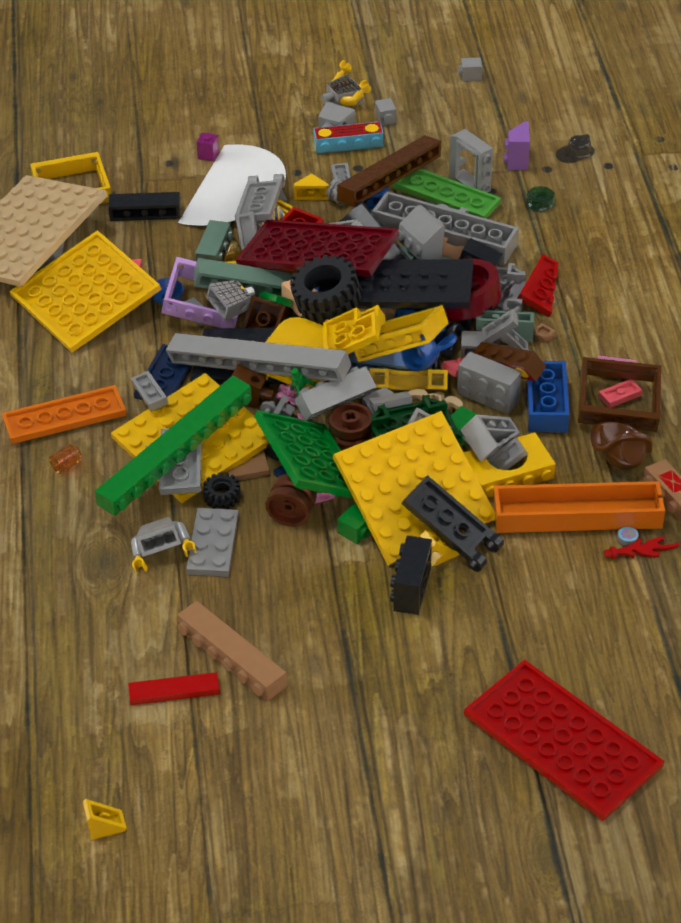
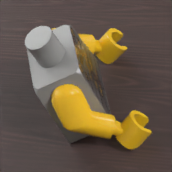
M342 60L340 62L341 71H338L334 79L327 83V93L321 95V100L324 104L331 102L344 107L363 104L364 93H369L371 86L366 80H363L358 85L348 74L344 75L351 71V65Z

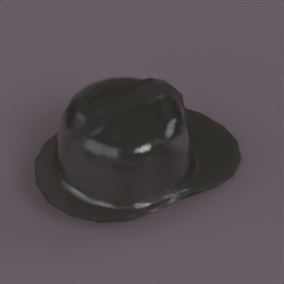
M590 135L572 136L568 144L556 152L557 159L561 162L573 163L592 156L595 153V149L591 146Z

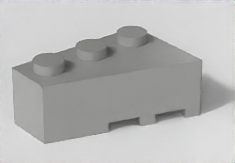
M475 415L461 429L464 440L472 447L480 461L496 453L520 434L510 417Z

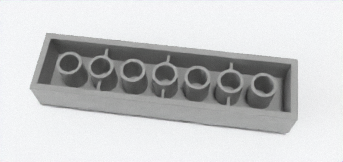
M388 191L372 210V213L384 228L399 229V223L417 205H422L445 226L444 237L448 238L446 243L456 247H465L469 239L472 238L502 253L500 265L506 264L518 245V227Z

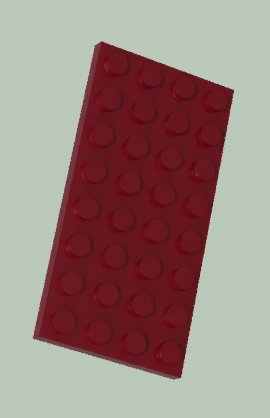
M266 220L237 257L236 263L263 269L297 271L299 266L305 267L304 262H313L314 257L318 256L319 259H323V255H328L329 258H332L333 255H338L339 259L345 257L347 262H352L357 276L371 277L400 234L397 228Z

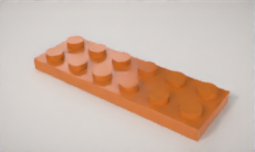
M116 385L1 413L11 444L127 416Z

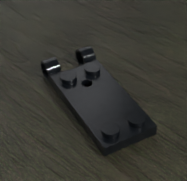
M428 475L401 503L465 558L468 566L476 572L481 571L487 564L485 556L475 550L482 540L486 548L494 553L498 552L504 545V540L499 534L493 532ZM458 529L464 530L465 534L459 532Z

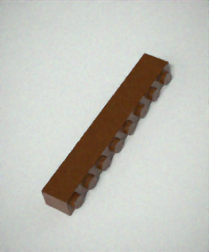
M424 135L337 184V201L355 207L359 201L367 200L441 157V141Z

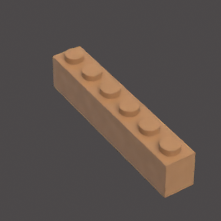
M195 601L177 614V627L181 634L187 635L192 639L197 647H202L212 659H216L227 671L235 674L241 683H246L251 687L257 696H262L265 700L269 701L287 687L286 671L198 601Z

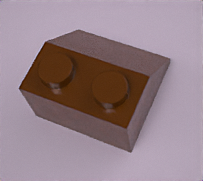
M252 295L242 328L278 327L284 320L291 318L293 310L290 307Z

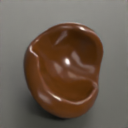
M612 421L596 424L590 433L593 448L598 452H602L606 461L617 468L625 470L634 469L644 462L647 454L652 453L653 443L650 436L627 424Z

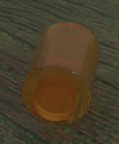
M69 444L51 455L49 462L52 468L61 474L80 462L81 452L77 446Z

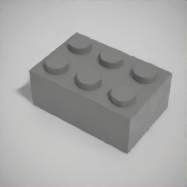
M469 352L459 363L457 394L506 414H509L520 401V371Z

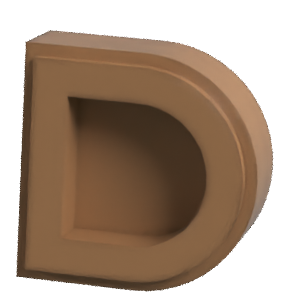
M541 323L534 329L533 337L538 342L546 343L556 337L557 331Z

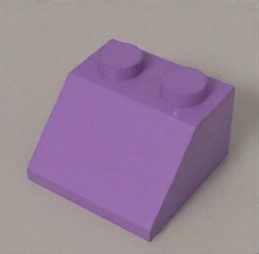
M528 121L508 131V138H505L507 153H504V163H507V170H528L530 148Z

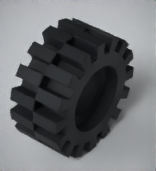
M221 472L218 473V476L212 474V479L208 477L207 481H204V500L208 506L212 505L213 509H216V507L222 509V507L229 509L230 505L233 508L235 503H239L241 498L240 482L234 475L229 477V473L222 475ZM218 490H228L227 492H224V493H218V492H216V491H218Z

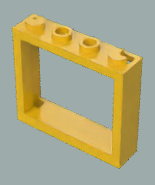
M99 152L30 164L32 176L44 179L97 171L102 186L97 189L105 190L107 193V197L100 204L109 202L111 187Z
M443 305L387 320L386 327L379 333V341L354 351L358 362L430 343L449 323ZM421 334L424 335L425 340H421Z

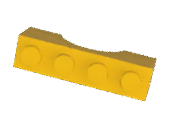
M369 368V373L377 386L373 391L387 388L390 391L423 389L426 392H447L448 370H424L417 372Z

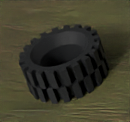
M323 255V259H319L317 256L313 258L314 261L311 263L309 261L304 262L305 267L299 266L297 268L298 273H293V280H290L291 291L297 309L305 319L309 317L310 321L315 322L318 319L319 323H323L326 319L330 320L352 310L351 307L356 308L358 301H361L362 290L355 267L352 262H347L345 257L339 259L338 255H333L332 258H329L328 255ZM339 282L337 286L329 291L312 292L315 287L323 283Z

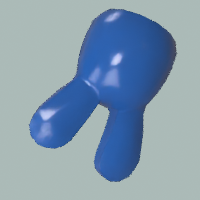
M450 334L438 344L435 343L434 338L428 344L401 351L405 366L417 372L430 368L436 362L438 354L456 342L457 336Z

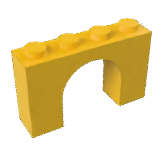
M535 432L517 437L528 455L521 459L524 465L514 470L498 469L492 466L487 458L480 461L474 450L463 452L487 498L493 496L494 486L533 485L555 478L556 463Z

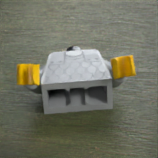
M169 517L145 524L140 527L137 535L131 540L133 558L135 559L132 562V566L137 574H139L138 569L140 567H143L146 572L148 566L142 557L181 543L183 544L185 556L189 557L187 553L189 550H194L195 554H197L195 543L190 541L191 538L185 525L178 521L172 522Z

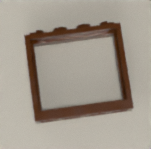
M583 357L580 376L578 423L596 425L612 421L627 424L637 430L657 432L660 421L662 365ZM587 375L653 382L652 412L586 405Z

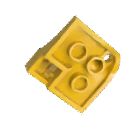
M376 305L363 312H360L356 307L323 322L324 349L343 350L349 355L356 350L379 341V333L386 327L385 315L380 307Z

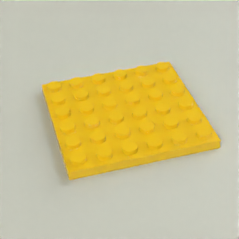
M97 230L33 274L22 287L16 286L9 292L20 305L73 353L162 289L158 282Z
M204 373L167 397L168 404L152 411L147 409L112 431L111 437L131 457L135 458L146 446H149L161 436V429L172 427L220 385ZM245 407L240 409L234 417H231L221 428H218L208 439L202 442L201 491L203 490L204 481H207L208 477L212 479V474L218 476V473L222 472V475H225L228 471L267 448L269 441L259 427L254 415ZM199 492L172 495L180 503H184Z
M442 411L333 455V459L388 566L395 564L396 560L401 558L399 556L401 543L405 544L407 535L420 537L424 530L434 533L401 504L427 475L485 525L495 521V512ZM458 529L459 532L465 534L464 530Z

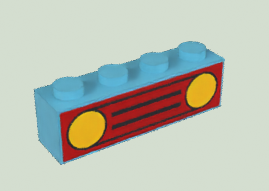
M380 121L313 128L316 154L384 147V133Z

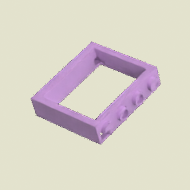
M176 257L161 313L219 328H235L238 315L225 321L215 309L171 299L177 277L194 280V269L196 266V261Z

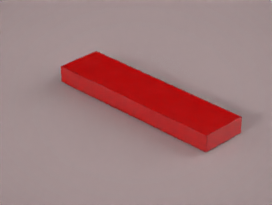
M217 672L128 683L130 705L220 694Z

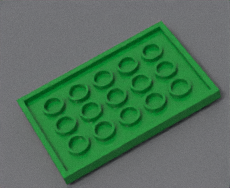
M261 410L256 411L254 417L259 427L262 429L296 488L300 490H313L317 493H329L336 497L344 496L354 500L333 459V455L340 452L341 449L325 424Z

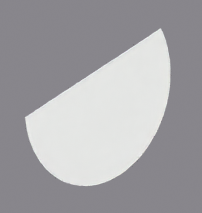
M234 144L224 145L178 223L204 226L208 225L209 220L234 221L248 176H258L259 182L273 181L274 174H284L286 178V171L282 161L275 154L259 147Z

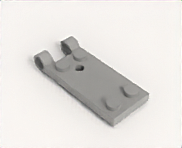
M274 174L273 181L259 182L258 176H248V181L235 215L253 211L256 221L265 222L266 220H271L281 189L285 187L284 174Z

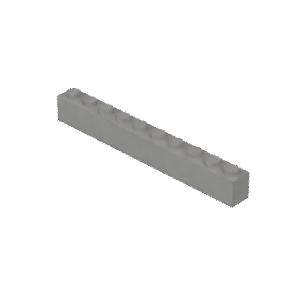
M175 333L166 349L171 362L176 364L235 370L237 364H240L257 373L292 376L291 370L297 368L307 378L343 382L351 366L348 354L343 350Z

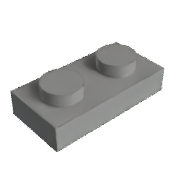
M515 437L487 460L498 469L508 470L528 455L521 442Z

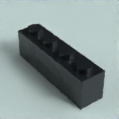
M180 192L109 194L108 209L110 221L180 219Z

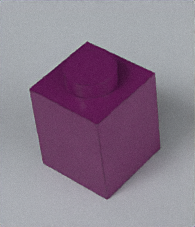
M201 133L197 140L198 159L215 161L219 153L218 135Z

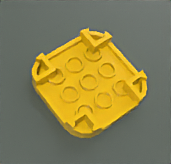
M289 318L278 325L265 343L324 348L323 325L305 318ZM260 373L266 377V380L268 377H272L289 385L292 383L291 376ZM308 378L309 380L314 381L316 383L323 381L320 379ZM306 384L305 387H304V388L309 387L310 389L315 388L314 386H312V385H310V384Z

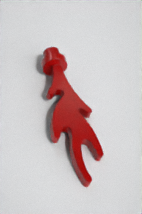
M662 536L648 540L641 545L642 539L640 538L629 546L616 549L613 546L604 550V557L617 559V555H624L635 558V553L645 557H659L660 552L653 550L665 551L679 547L680 543L677 542L670 545L658 544L665 540V537Z

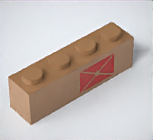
M663 459L645 467L643 482L660 481L664 505L681 524V475L666 459Z

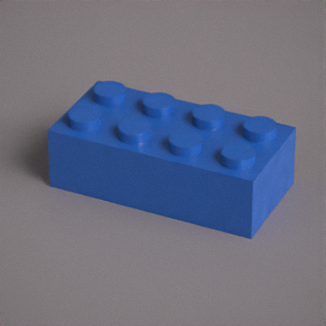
M542 361L546 368L537 381L526 380L528 432H568L569 401L566 361Z

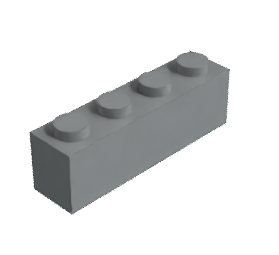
M365 366L360 369L358 367L352 368L347 372L348 374H346L343 382H326V380L317 383L315 388L310 389L307 387L299 391L300 395L294 401L304 420H309L332 410L340 404L349 403L370 394L377 386L367 367Z

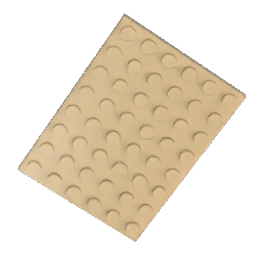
M26 175L0 200V282L22 287L107 197L106 191Z

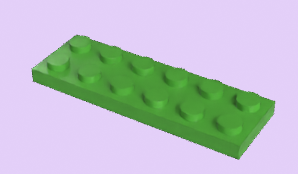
M421 168L393 184V188L437 205L444 204L458 210L461 207L467 208L468 214L486 219L501 204V198Z

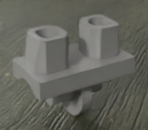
M283 395L277 406H275L274 401H266L262 403L260 410L291 417L295 407L286 403L288 397Z

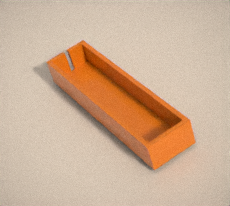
M660 481L494 486L493 490L496 533L619 530L622 527L663 529L665 507Z

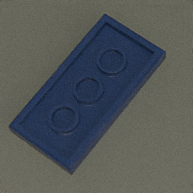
M162 344L147 371L150 372L166 397L181 388L193 365L172 363L166 352L168 345ZM135 390L134 398L143 400L138 391Z

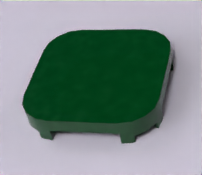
M422 395V401L387 409L385 404L378 406V410L371 416V432L375 438L407 425L416 407L430 415L442 411L462 449L461 430L458 431L447 410L448 404L444 399L439 401L431 399L430 395Z

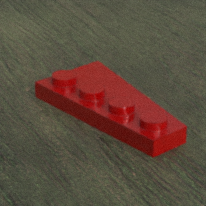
M542 254L517 299H523L524 304L550 317L553 310V293L556 287L555 280L559 263Z

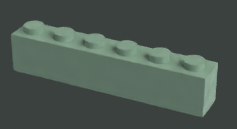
M198 258L194 269V286L208 289L211 283L237 280L244 288L252 287L256 297L260 296L261 291L282 296L281 283L293 280V273Z

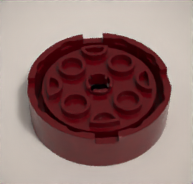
M473 259L474 268L470 308H444L448 320L472 319L483 315L484 310L489 307L494 308L499 303L502 297V288L498 270L492 263L481 259Z

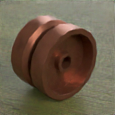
M344 403L336 406L329 413V432L341 451L372 439V414L364 405Z
M283 474L275 480L265 503L266 511L271 518L282 525L291 527L301 526L306 523L310 516L312 507L317 499V492L296 488L288 474Z

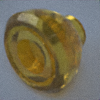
M234 240L230 242L223 262L236 261L242 252L238 242Z

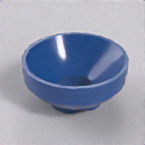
M170 278L156 281L160 284L162 290L153 295L152 299L163 305V298L165 297ZM178 280L176 281L171 299L180 300L183 296L184 288Z

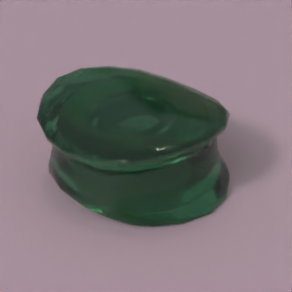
M537 186L527 192V205L533 211L548 210L556 202L554 191L548 187Z

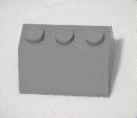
M417 205L399 223L400 235L397 239L417 259H441L445 226L422 205Z

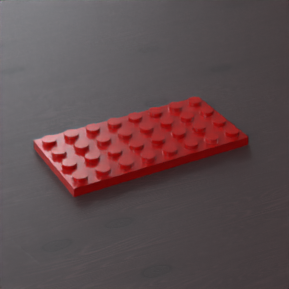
M525 659L464 709V716L602 821L606 820L664 767V760Z

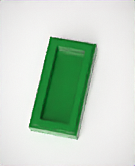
M261 291L259 298L291 307L293 303L291 299Z

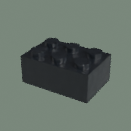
M407 535L405 544L401 543L399 556L401 558L396 560L395 572L397 573L391 577L390 587L394 589L391 591L390 602H394V611L419 615L431 571L432 539Z

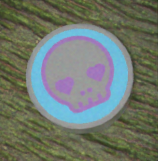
M622 527L618 530L617 541L623 546H629L638 540L639 533L633 527Z

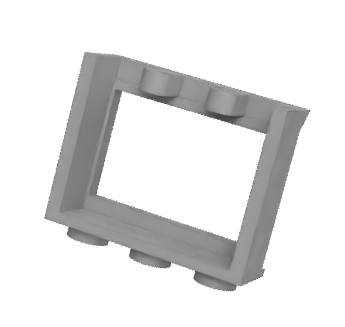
M466 129L450 136L449 179H456L462 184L487 193L490 192L493 148ZM465 149L475 155V176L465 169L459 171V167L466 163V159L460 156V152Z

